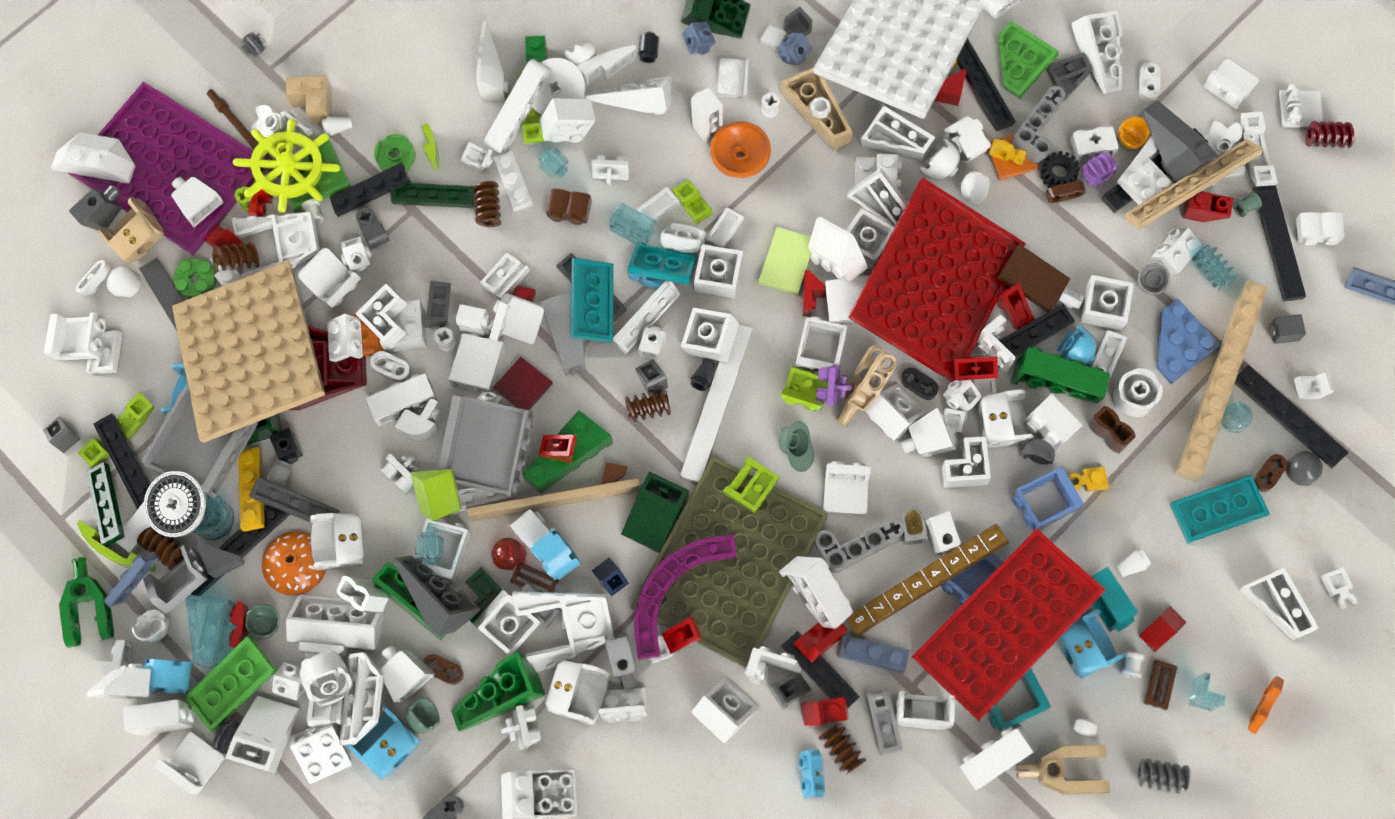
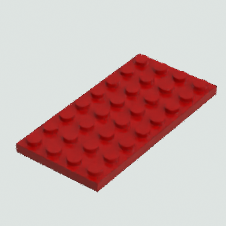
M1036 528L918 649L912 658L950 695H954V699L979 722L1105 592V589Z

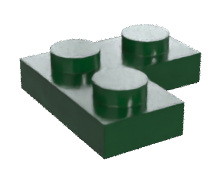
M482 567L465 581L479 597L475 603L481 608L479 613L470 619L472 624L502 591L501 587Z

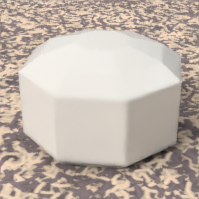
M819 97L813 100L810 109L814 117L821 119L828 116L831 106L829 100Z
M1077 719L1073 730L1081 736L1092 737L1096 735L1097 725L1090 721Z

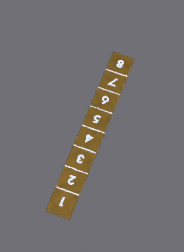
M997 523L853 611L854 613L847 618L848 623L856 636H860L1009 543L1007 537Z

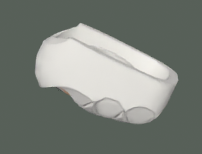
M672 222L661 233L660 241L665 249L672 248L678 252L696 253L701 251V246L705 243L706 232L697 227Z

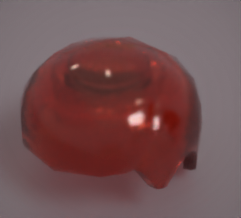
M515 538L500 539L494 544L491 551L493 564L500 570H514L517 565L525 562L527 555L525 545Z

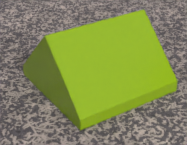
M453 469L411 472L421 514L434 521L462 509Z

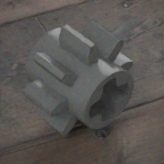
M251 32L241 40L244 44L241 48L247 56L252 54L256 57L266 49L263 45L266 41L260 33L255 35L254 32Z

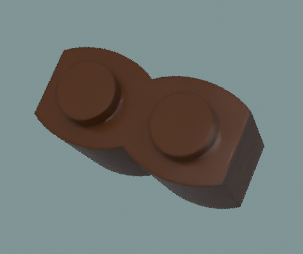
M551 189L546 207L547 217L555 222L568 220L574 225L587 223L592 204L591 195L563 189Z
M1103 406L1088 423L1091 430L1097 436L1104 438L1107 446L1119 454L1136 437L1133 429L1128 424L1120 421L1117 413L1107 406Z

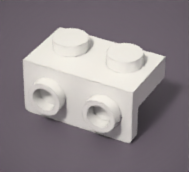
M1188 227L1175 228L1168 233L1166 240L1157 246L1156 252L1151 257L1153 260H1161L1173 275H1178L1201 248L1202 244Z
M343 314L327 321L329 361L338 362L350 356L358 359L362 358L361 320L357 317Z

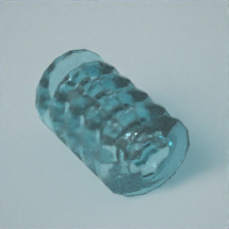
M1210 245L1198 251L1192 257L1193 262L1198 261L1197 267L1203 268V275L1209 274L1207 280H1214L1212 283L1213 288L1219 287L1217 291H1220L1231 284L1238 274L1230 275L1233 267L1225 268L1224 266L1228 261L1220 262L1223 254L1215 255L1214 253L1218 248L1210 249Z

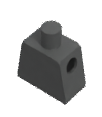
M110 185L105 192L91 189L69 212L80 225L99 230L101 227L108 228L121 210V206L115 200L121 192L113 185Z

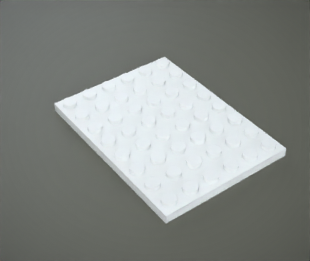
M853 0L815 64L813 73L925 119L983 10V5L976 0Z

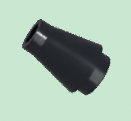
M703 359L701 365L691 376V386L696 390L706 391L710 387L715 366L712 360Z

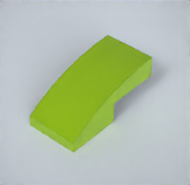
M426 123L421 126L428 142L423 145V149L435 171L439 166L438 148L429 124Z
M689 179L672 189L673 194L679 199L681 206L696 225L713 215L711 207L703 200L700 191Z

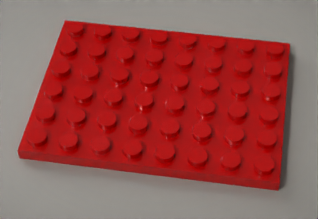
M922 178L919 180L847 318L950 382L955 381L954 359L971 355L1000 297V293H1002L1005 284L997 279L1016 246L1020 244L1024 247L1026 243L933 183Z

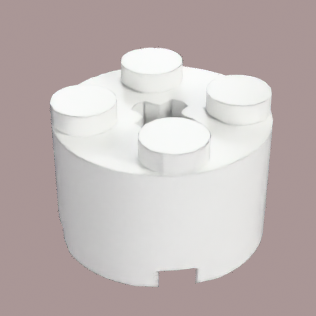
M965 116L944 129L946 132L943 135L944 140L948 138L957 147L960 154L959 163L961 164L970 162L991 147L989 140L982 132V123L978 119L973 120Z
M1143 368L1133 369L1125 373L1117 383L1113 392L1114 405L1128 416L1144 417L1160 401L1163 393L1162 385L1153 372Z
M334 650L317 654L305 659L301 663L300 679L311 702L314 703L316 701L320 702V705H330L343 699L346 696L345 692L349 688L350 690L352 679L342 657Z

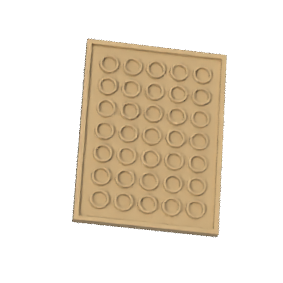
M289 260L172 306L198 437L202 443L325 395L293 267Z

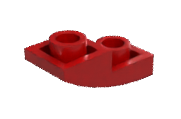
M262 189L251 198L248 214L250 216L263 217V214L266 213V204L273 203V196Z
M240 601L237 602L236 606H233L229 616L231 618L229 622L236 626V629H233L229 636L230 643L228 646L236 648L249 633L245 624L249 608Z

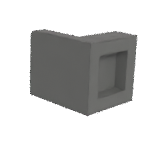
M799 6L785 17L784 31L788 35L791 33H803L806 37L812 32L813 20Z

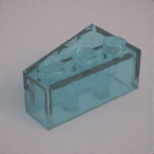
M188 595L186 597L193 663L200 667L214 669L226 657L232 629L229 616L231 609L236 604L229 599Z

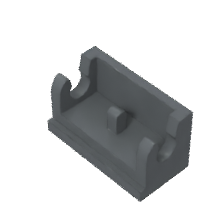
M430 281L425 328H432L433 324L440 325V328H442L448 322L451 283Z

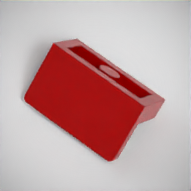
M818 622L798 638L794 644L813 663L837 643L848 629L843 623L836 629L822 627Z

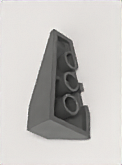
M1156 101L1142 110L1148 130L1154 136L1155 148L1162 157L1161 164L1163 169L1174 183L1209 163L1216 156V153L1202 136L1161 102Z
M412 555L394 559V563L424 621L438 636L456 632L479 613L481 608L462 590L459 593L449 587V581L433 576V570Z

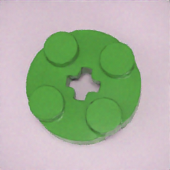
M399 134L386 136L387 139H384L382 142L380 140L374 149V158L379 169L385 171L402 162L408 172L415 161L416 155L412 143L405 136ZM395 151H398L399 156L392 158L390 153L393 154Z
M203 259L183 260L178 264V268L175 271L174 284L183 296L191 299L215 288L217 278L214 275L216 272L212 265ZM194 275H198L200 279H197L195 283H193L191 278Z

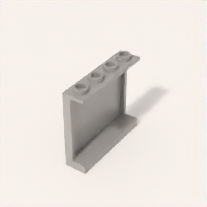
M185 387L178 394L172 410L166 414L162 427L156 431L152 444L143 453L141 463L160 474L171 471L188 473L199 481L202 486L200 490L205 495L215 499L256 429L258 422L202 443L198 437L189 388Z
M453 395L437 470L453 469L457 484L506 494L508 497L515 496L521 486L519 475L520 471L522 472L525 467L523 456L530 443L528 433L534 424L533 411L466 396Z

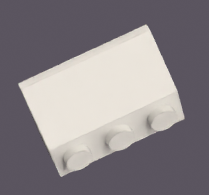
M822 217L817 218L808 246L812 254L810 258L817 266H822L827 272L830 271L837 278H842L847 282L852 281L868 269L854 235Z

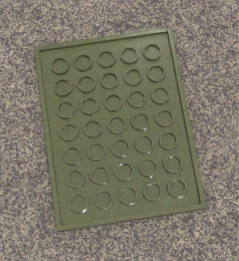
M712 456L630 608L636 611L641 591L647 579L656 567L670 554H674L686 547V545L702 539L734 535L737 558L707 562L690 569L680 576L669 588L661 603L657 623L670 629L684 620L693 617L702 637V641L696 642L697 644L747 669L753 648L760 649L793 585L788 576L783 577L779 571L796 556H808L817 534L821 531L828 517V513L776 487L771 490L756 513H753L723 493L725 487L732 483L740 469ZM747 475L737 489L738 493L741 494L753 478L752 475Z

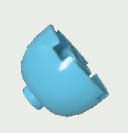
M1076 326L1075 328L1078 330L1074 333L1070 331L1059 344L1057 351L1060 352L1059 355L1063 359L1069 361L1076 360L1084 365H1090L1096 358V341L1088 330L1082 326Z

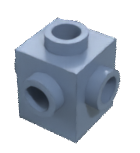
M707 22L691 23L682 33L690 54L704 55L716 43Z
M791 33L781 40V44L776 49L784 63L798 65L805 60V56L813 48L803 33Z

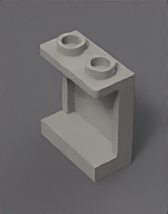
M185 545L181 546L180 549L184 559L159 580L150 573L143 578L150 603L165 614L170 612L207 580L204 573L205 567L200 562L201 556L194 548L189 549Z

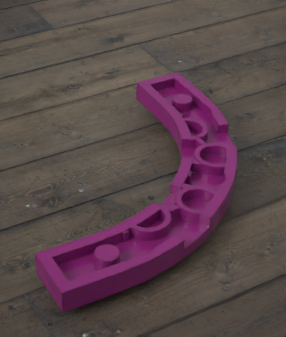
M734 535L707 538L690 543L674 554H670L652 572L641 591L635 612L634 629L638 660L660 657L657 621L661 603L669 588L680 576L698 565L737 558Z

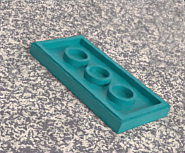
M575 257L572 259L570 338L605 343L613 341V263Z
M1252 474L1170 503L1187 544L1270 515Z

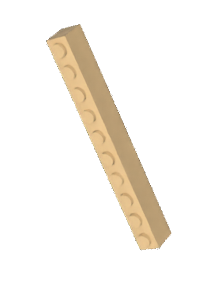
M1247 280L1239 291L1221 346L1175 471L1176 475L1196 482L1203 474L1268 289L1266 286Z

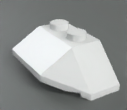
M80 132L57 151L51 169L129 184L135 164L119 139Z
M363 652L349 655L348 672L352 679V686L350 690L348 688L345 692L339 745H355L378 724L383 674L368 655Z

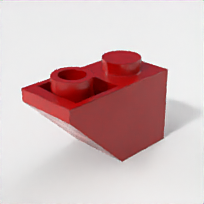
M1201 191L1185 201L1183 218L1198 222L1230 218L1234 198Z

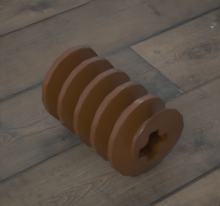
M483 181L476 184L473 188L475 193L474 206L476 208L475 222L482 227H497L501 225V220L498 219L501 217V213L498 212L501 209L498 204L500 198L497 197L500 194L499 190H497L499 184L494 181Z
M248 242L247 245L240 243L239 246L231 244L230 247L224 244L222 248L219 245H215L213 248L212 263L216 272L220 265L223 271H226L227 265L230 266L231 270H234L235 264L238 265L239 269H242L243 263H246L248 269L251 268L252 262H254L256 268L259 267V255L253 242Z
M660 389L658 396L653 391H650L649 398H647L645 393H642L641 400H639L636 394L633 396V401H630L628 396L625 397L629 419L632 417L634 422H637L638 415L643 420H646L647 413L651 419L654 418L655 412L662 417L663 410L668 415H671L667 391L666 395H664Z
M152 527L146 528L137 538V544L142 545V548L146 551L148 550L149 553L154 552L159 557L158 561H161L169 570L184 558L178 540L173 541L174 537H166L156 532Z
M838 724L821 734L818 739L820 741L827 739L824 748L832 747L829 755H837L834 763H843L839 771H848L847 774L865 763L867 759L866 757L858 759L862 751H853L856 742L848 743L847 741L851 735L843 736L842 734L846 727L838 728Z

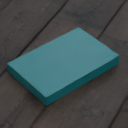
M636 244L628 266V273L689 285L697 256Z

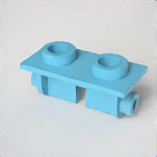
M811 749L800 752L798 764L802 774L801 790L804 799L824 797V775L816 776V771H823L822 754H819V750Z

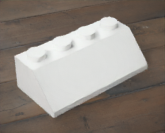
M299 594L286 618L287 641L375 650L381 637L385 608L382 613L356 609L349 600L342 598Z

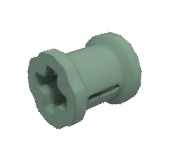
M1255 192L1249 193L1242 200L1237 199L1233 202L1234 211L1240 217H1244L1248 212L1254 209L1258 210L1262 206L1261 199Z

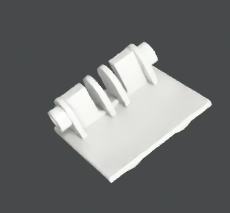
M1295 84L1289 85L1287 90H1279L1282 127L1308 128L1312 121H1318V123L1323 121L1320 91H1299Z

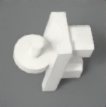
M598 155L596 160L592 159V179H607V185H612V180H629V161H627L625 156H618L615 161L608 160V157L605 155Z
M389 454L386 457L388 462L381 469V472L389 480L399 472L402 477L395 485L405 493L414 487L410 471H420L416 466L419 460L415 456L408 458L404 455L401 458V461L404 463L402 465Z
M523 705L516 706L511 711L513 719H506L507 727L502 729L501 732L502 735L509 734L510 742L518 741L519 750L522 751L538 743L541 740L538 729L528 731L526 724L536 720L535 709L523 708Z

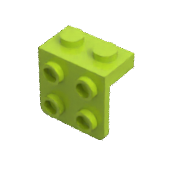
M791 366L786 386L781 392L780 397L784 399L785 403L791 405L799 403L805 405L804 408L810 411L821 410L825 402L816 399L817 390L819 387L828 388V381L818 380V373Z

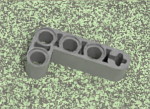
M1051 86L1011 141L1014 149L1026 151L1025 158L1035 164L1044 162L1052 150L1051 142L1039 133L1065 98V91L1059 86Z
M890 519L842 545L839 544L831 531L822 530L816 536L815 547L820 557L828 563L830 572L838 573L898 542L903 535L904 526L900 520ZM890 528L893 530L897 529V534L894 532L889 533ZM870 537H877L880 544L872 545L868 539ZM821 538H828L831 544L823 546L819 540ZM851 547H858L861 553L853 555L849 549ZM832 557H839L842 563L840 565H833L830 559Z

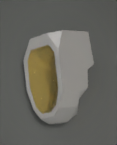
M909 507L902 514L901 518L904 526L903 542L906 545L926 542L925 519L916 507Z

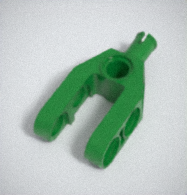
M79 557L78 561L76 558L72 559L74 578L67 581L59 603L63 641L67 648L81 645L77 605L82 602H90L92 600L95 602L96 616L94 619L98 625L101 641L114 637L111 607L104 602L108 595L96 579L88 576L87 558ZM86 586V592L80 596V590Z

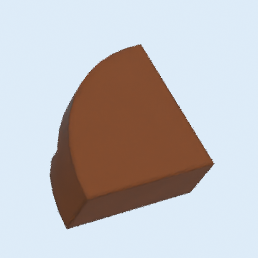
M606 463L602 484L617 482L623 478L627 472V466Z

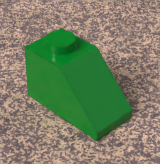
M545 35L525 37L526 64L531 59L538 62L548 59Z

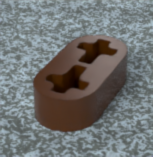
M1075 181L1050 187L1045 193L1049 203H1056L1081 197L1086 193L1082 181Z
M1274 454L1265 461L1254 477L1260 492H1267L1276 485L1287 468L1285 457L1280 454ZM1278 461L1279 467L1272 471L1271 468L1273 467L1274 462ZM1268 475L1270 476L1267 480L1268 484L1264 486L1261 484L1262 479Z
M430 654L423 660L429 668L431 667L428 663L434 662L435 659L437 660L436 663L442 667L441 670L437 668L432 669L435 673L433 677L450 685H457L463 680L464 672L457 664L435 654ZM454 669H457L458 677H453L449 680L450 676L445 673V670L453 672Z

